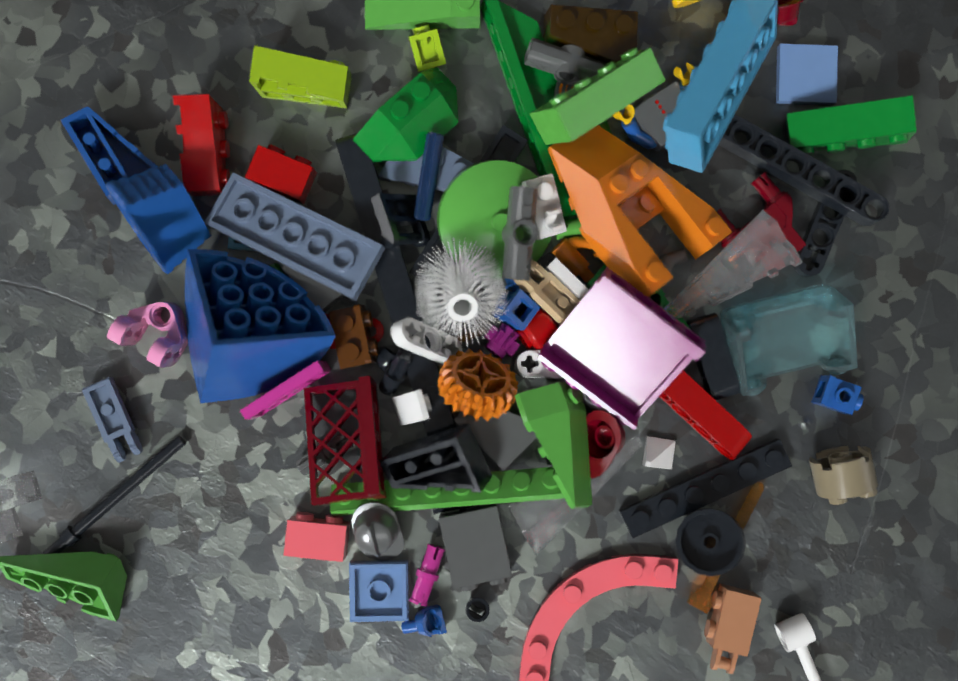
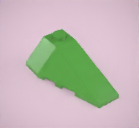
M365 0L366 30L413 29L428 24L430 29L480 28V0Z
M557 382L516 394L515 399L523 423L528 433L534 431L542 446L538 448V451L542 458L547 457L554 467L553 478L570 509L591 506L592 492L587 420L581 390L573 389L566 382Z
M97 552L0 556V569L6 579L36 592H41L44 588L56 596L57 601L64 604L70 599L83 605L81 611L112 621L118 620L127 574L120 558L110 553L105 555Z

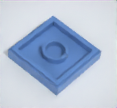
M779 44L777 47L776 104L835 105L837 103L838 46Z
M408 560L349 562L350 622L409 621Z

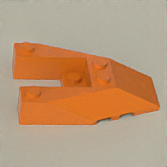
M599 125L572 142L557 143L548 148L560 182L564 181L570 196L568 202L571 210L575 209L581 227L579 230L608 268L647 297L670 281L673 276L637 231L639 228L660 214L695 260L732 233L731 229L713 207L640 152Z

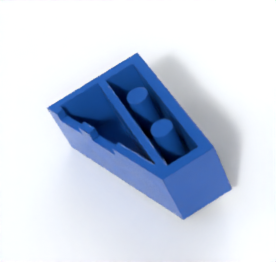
M88 106L61 119L62 124L104 194L113 205L116 203L106 189L107 182L112 180L118 181L124 176L130 178L135 174L139 175L144 171L148 172L154 167H159Z

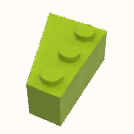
M254 45L249 82L261 97L347 108L352 74L349 67L345 66V63L337 60H328L327 62Z

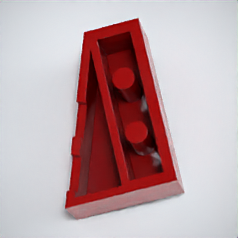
M209 94L173 95V105L180 106L182 124L176 125L177 134H183V153H180L183 185L191 196L220 195L230 178L229 169H226V158H229L230 148L228 140H225V129H228L229 126L228 114Z

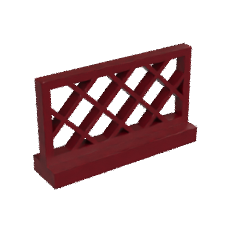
M371 376L358 377L359 380L304 388L311 505L313 506L368 498H386L385 475L379 462L383 458L377 383ZM356 389V400L349 408L338 400L345 390ZM325 393L331 399L319 412L313 407L312 395ZM335 403L346 410L336 424L325 417ZM356 408L358 411V415L353 412ZM350 415H353L358 419L359 427L350 437L340 427ZM323 418L333 428L323 440H320L315 436V427ZM337 431L349 439L338 453L327 445ZM359 436H360V444L355 441ZM353 443L361 449V457L354 466L342 458ZM325 447L335 457L323 470L317 465V456ZM339 460L350 468V471L340 483L329 475ZM361 465H362V473H361L360 471H358V469H359V467H360ZM317 470H319V471L321 472V474H320L319 477H318ZM355 473L363 478V492L351 493L344 487ZM326 477L337 485L330 496L319 497L318 486ZM341 490H343L345 493H347V494L338 495Z

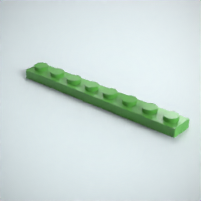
M554 467L493 471L491 472L493 477L482 492H472V489L456 488L454 491H445V488L429 487L427 490L392 488L389 481L385 480L386 498H368L330 503V512L332 516L353 515L358 507L368 502H380L389 506L395 512L564 499V496L553 478ZM363 482L347 483L344 486L351 493L364 491ZM336 484L331 485V493L337 487ZM341 490L338 495L347 494V493H345L343 490Z

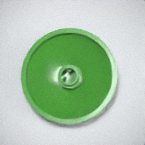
M487 160L467 167L453 178L445 189L439 203L437 227L441 242L443 241V247L445 246L449 256L450 246L454 262H456V250L457 263L459 264L460 240L464 260L467 253L468 256L470 254L469 261L470 259L472 261L477 254L478 256L481 252L482 254L478 261L483 255L484 258L488 255L490 258L485 261H490L488 265H495L491 268L493 269L492 271L494 272V270L498 269L497 271L502 273L505 247L502 239V230L507 224L509 190L511 186H522L521 182L537 178L533 172L513 162ZM518 226L516 237L521 241L524 235L523 230ZM552 236L535 241L532 247L531 260L537 262L545 252Z

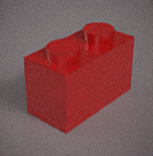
M271 144L267 148L258 145L245 178L270 191L305 204L317 175L316 170L311 166L312 162L297 155L294 159L284 155V150Z

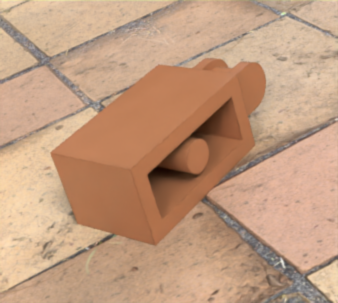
M721 583L718 591H714L711 600V607L714 608L712 618L707 620L704 629V636L707 637L706 641L713 648L710 660V668L712 670L721 668L725 669L726 673L733 674L738 655L748 657L762 599L756 593ZM722 651L729 652L728 658L721 656Z

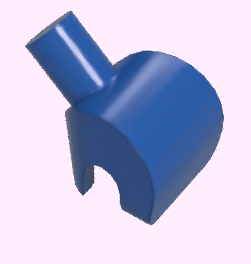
M432 605L418 611L415 615V620L402 622L401 625L404 634L418 631L421 635L432 637L435 634L447 633L442 610L439 605Z

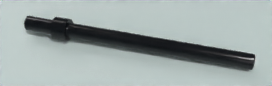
M177 436L73 527L68 526L59 534L60 538L49 546L43 554L61 553L66 547H72L81 539V534L186 445L185 440L181 436Z

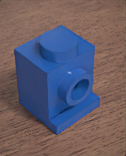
M517 289L516 292L508 291L503 294L502 297L507 298L498 299V301L502 302L497 303L502 305L495 306V309L499 312H496L493 316L499 322L506 324L512 329L524 331L541 307L524 291ZM522 311H525V312L523 313V315L521 316V318L519 319V318H518L519 315L522 313Z
M820 375L811 403L842 414L852 415L854 410L858 411L861 408L864 396L860 394L862 388L860 386L831 375ZM842 391H845L843 400L841 401L839 395Z

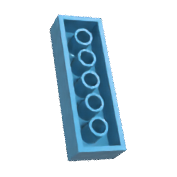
M732 0L728 16L725 21H720L715 39L712 43H708L704 50L702 62L699 66L694 67L689 85L686 90L682 89L679 93L676 108L673 113H668L665 118L663 130L666 131L665 149L668 150L669 163L700 173L704 172L777 37L778 0Z

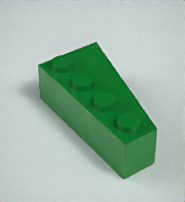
M913 95L787 113L786 129L788 144L808 155L815 154L814 151L827 150V153L844 151L846 148L864 149L880 145L907 143L917 132Z

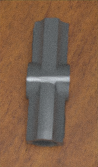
M532 38L529 42L524 57V65L554 74V78L558 82L566 85H574L586 77H593L598 74L597 70L608 63L585 56V51L578 46L564 45L559 47Z
M525 186L510 187L507 224L502 230V239L505 243L502 278L530 281L532 247L538 237V229L535 225L538 189ZM518 226L523 230L524 236L521 241L516 237Z

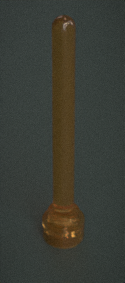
M761 482L753 484L736 517L743 530L764 491V485ZM721 575L706 576L701 588H697L695 593L691 592L687 603L708 614L713 605L711 593Z

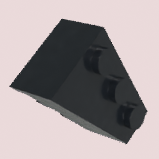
M469 423L393 447L379 461L391 487L398 489L427 490L429 487L445 488V491H454L456 488L472 489V492H482L493 477Z

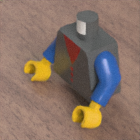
M686 62L687 72L682 75L681 68L675 67L673 73L675 77L681 80L679 84L675 81L634 108L629 104L624 108L623 115L620 111L613 115L615 119L622 121L621 125L631 142L646 149H654L656 152L665 148L666 131L663 130V124L668 113H673L676 108L679 93L682 89L686 90L690 83V76L694 69L692 64Z

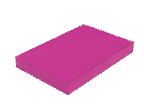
M316 361L241 409L240 412L245 420L259 418L330 373L331 368L326 361Z

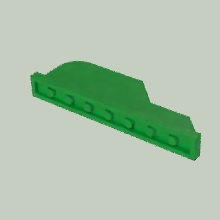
M483 0L480 9L525 138L528 140L527 143L538 175L540 177L553 174L564 220L577 214L575 209L571 210L568 202L570 196L564 181L560 182L548 152V148L553 144L545 145L529 114L550 102V99L554 97V89L557 83L554 74L524 65L525 53L531 39L535 38L543 41L538 22L499 0ZM607 119L599 124L600 127L611 133Z

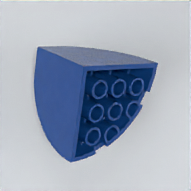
M188 249L185 268L186 327L191 364L200 403L234 400L268 392L314 362L322 359L330 348L335 333L324 311L319 305L315 306L307 297L308 292L282 272L252 258L246 257V261L228 257V252Z

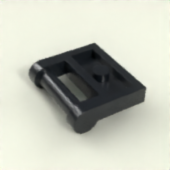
M379 193L371 198L374 213L382 231L380 243L384 248H395L398 245L413 244L416 247H425L429 242L430 234L426 222L414 218L417 198L415 194ZM396 226H412L413 233H398Z

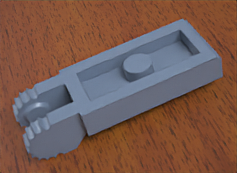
M113 377L105 378L83 388L82 392L104 442L108 444L114 459L119 463L126 459L123 446L117 439L121 436H125L129 448L134 455L142 453L143 449L139 437L134 432V425Z

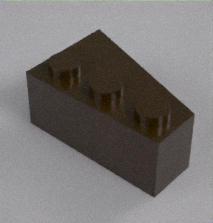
M551 4L544 16L543 41L559 47L575 45L585 51V56L606 63L614 62L615 64L622 60L621 54L637 47L638 11Z

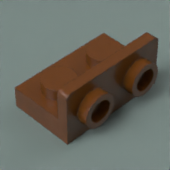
M357 304L353 307L330 311L329 317L335 333L334 341L340 369L376 362L375 356L379 355V348L376 338H372L369 327L373 326L370 309H366L363 304Z

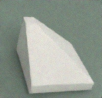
M646 436L642 465L672 470L676 441Z

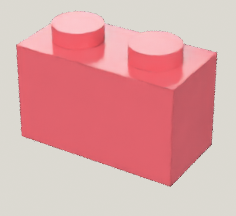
M297 512L296 516H292L287 520L283 556L343 562L347 557L350 522L343 521L342 516L326 515L325 519L314 518L313 513Z

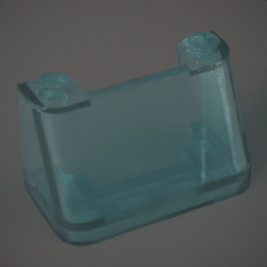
M812 286L731 306L720 312L721 324L742 396L760 394L767 387L766 378L820 365L829 373L839 375L848 370L858 368L854 304L832 286Z

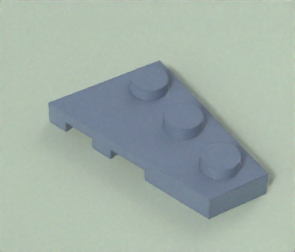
M442 146L435 190L445 191L455 176L474 163ZM423 155L417 161H387L378 178L382 181L402 182L410 186L419 185Z

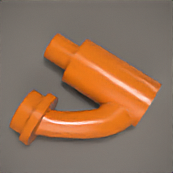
M582 236L564 238L551 250L552 254L575 277L579 275L585 282H588L594 274L588 268L590 263L577 249L586 248L593 250V248ZM594 251L592 255L595 258L598 257L600 259V257Z

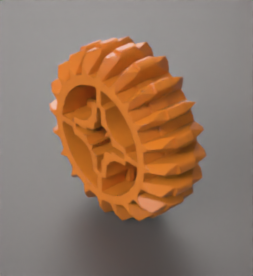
M468 348L465 353L458 350L456 355H450L448 360L444 362V365L441 366L438 377L439 396L444 397L446 405H453V412H463L464 418L467 415H471L475 421L483 417L488 422L490 418L498 419L500 415L506 414L510 410L512 403L515 402L519 382L516 381V373L510 371V365L503 364L501 358L496 359L492 357V353L484 354L481 349L476 353Z

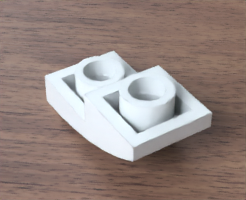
M421 389L392 398L400 426L430 419L428 412L432 411L431 403L427 394L422 395Z

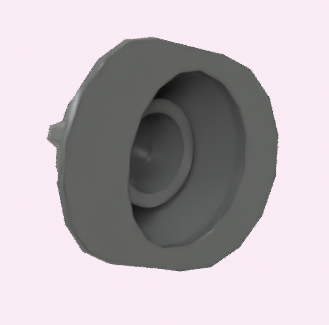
M368 502L355 510L352 517V529L355 541L361 552L375 560H390L397 557L404 548V537L395 512L389 506L380 502Z

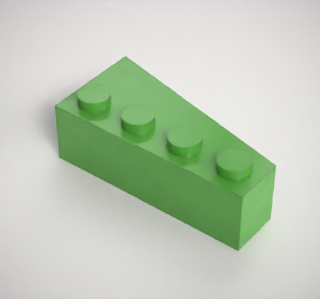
M634 47L620 55L622 60L615 64L610 62L597 70L598 74L578 81L573 85L574 88L556 95L550 99V102L529 113L545 145L574 141L665 82L666 79L651 48L638 51L637 47Z

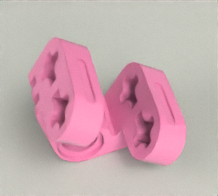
M157 302L130 310L128 315H121L114 320L108 330L107 338L121 346L136 345L144 335L149 324L161 331H169L166 337H160L153 343L147 354V360L160 368L174 366L188 344L184 314L181 307L175 303ZM164 308H167L170 312V319L167 323L161 318Z

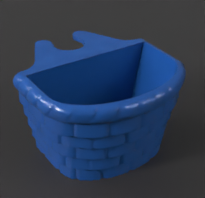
M165 163L158 168L154 167L148 172L144 171L130 178L124 176L118 181L112 180L106 183V189L164 273L169 274L174 270V267L181 264L182 260L187 258L188 249H197V247L205 243V240L212 236L183 183Z

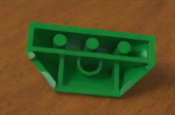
M438 67L420 72L373 114L353 138V141L373 162L417 161L424 153L426 134L428 132L440 133L445 136L458 124L456 86Z

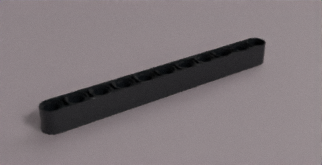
M357 133L336 139V146L364 235L381 244L380 235L382 231L375 216L371 198L379 193L383 194L374 162L353 141ZM400 245L395 248H385L375 266V270L392 325L408 317L420 322L423 321L421 312H419L420 309H417L419 308L418 304H416L418 302H416L417 299ZM425 335L426 345L428 346V348H430V341L428 337ZM404 349L405 352H410L413 356L411 364L407 369L413 391L421 389L422 395L427 394L431 403L432 411L428 412L430 419L423 420L427 436L457 427L453 420L454 417L450 405H446L444 397L439 396V369L437 363Z

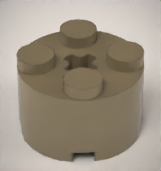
M840 446L816 453L817 459L810 457L809 462L816 494L821 498L828 499L831 505L844 504L848 501L847 498L857 496L870 498L878 494L876 489L878 481L870 448L857 446L858 451H849L848 446Z

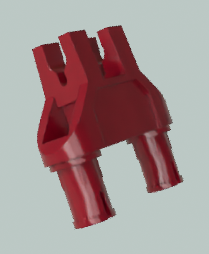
M765 171L750 183L767 202L764 210L742 228H736L722 212L721 208L716 212L732 231V233L720 241L723 249L754 255L768 272H771L784 264L783 260L770 245L775 239L780 242L790 255L800 251L806 246V243L792 227L793 202L791 195L788 191L785 192L783 190L781 192Z

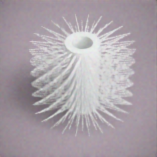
M459 240V264L457 263L456 250L455 264L449 246L450 257L448 260L445 259V265L441 259L439 260L440 262L436 260L437 265L440 266L438 268L429 263L432 266L429 268L432 272L428 275L424 273L426 274L424 277H427L423 278L425 279L424 281L416 279L421 281L414 282L425 284L420 285L425 287L420 289L425 290L415 289L418 290L415 292L418 293L416 296L427 297L422 299V301L420 299L416 300L418 302L416 304H419L421 308L423 306L425 307L424 309L428 308L425 311L419 310L420 314H423L422 312L425 313L424 315L437 314L432 318H426L424 321L432 320L431 322H433L437 318L439 323L437 326L440 327V323L443 321L444 325L449 318L447 324L443 327V332L449 323L451 325L453 321L451 330L453 328L455 335L454 329H456L457 324L462 344V321H464L467 341L465 321H467L472 339L471 328L473 330L475 326H479L475 318H478L483 323L487 322L481 319L479 315L482 318L487 316V319L490 321L493 318L497 319L488 312H499L497 309H493V307L502 305L497 303L502 301L495 300L496 302H491V300L507 298L499 295L503 294L500 292H507L505 289H502L504 286L501 284L504 281L499 282L503 278H500L498 282L495 281L499 279L497 276L502 273H499L498 269L494 270V272L492 271L493 269L491 268L495 265H485L486 261L482 260L484 255L479 263L477 262L478 259L476 260L477 254L472 261L471 259L469 261L470 254L468 256L467 253L464 260ZM480 288L486 289L485 291H478ZM438 293L443 294V295L440 296V297L435 296V295H437Z

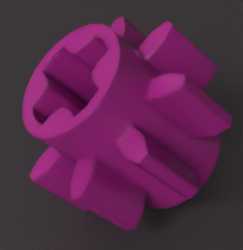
M501 323L498 328L492 325L493 327L484 336L488 340L485 348L498 358L503 359L506 354L512 357L520 347V344L516 342L519 334L504 323Z

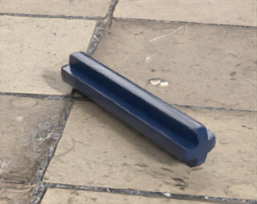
M428 132L426 134L414 218L422 221L431 219L444 136L440 133Z

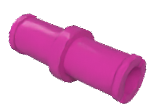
M430 543L427 544L421 568H417L416 571L418 577L409 600L410 602L417 605L421 603V606L427 607L434 581L437 582L439 578L437 572L445 548L437 545L435 547L434 544Z

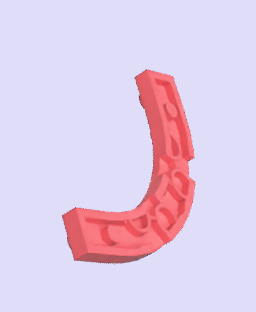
M649 554L617 555L594 564L590 563L562 580L541 603L531 625H529L523 643L519 681H549L552 654L560 632L571 616L592 598L609 590L625 586H653L676 589L678 558Z

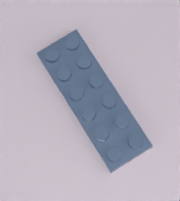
M232 173L204 221L208 227L357 301L385 250L382 244L236 173Z

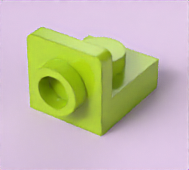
M429 24L413 28V35L408 36V40L418 72L446 64L437 29L430 30Z

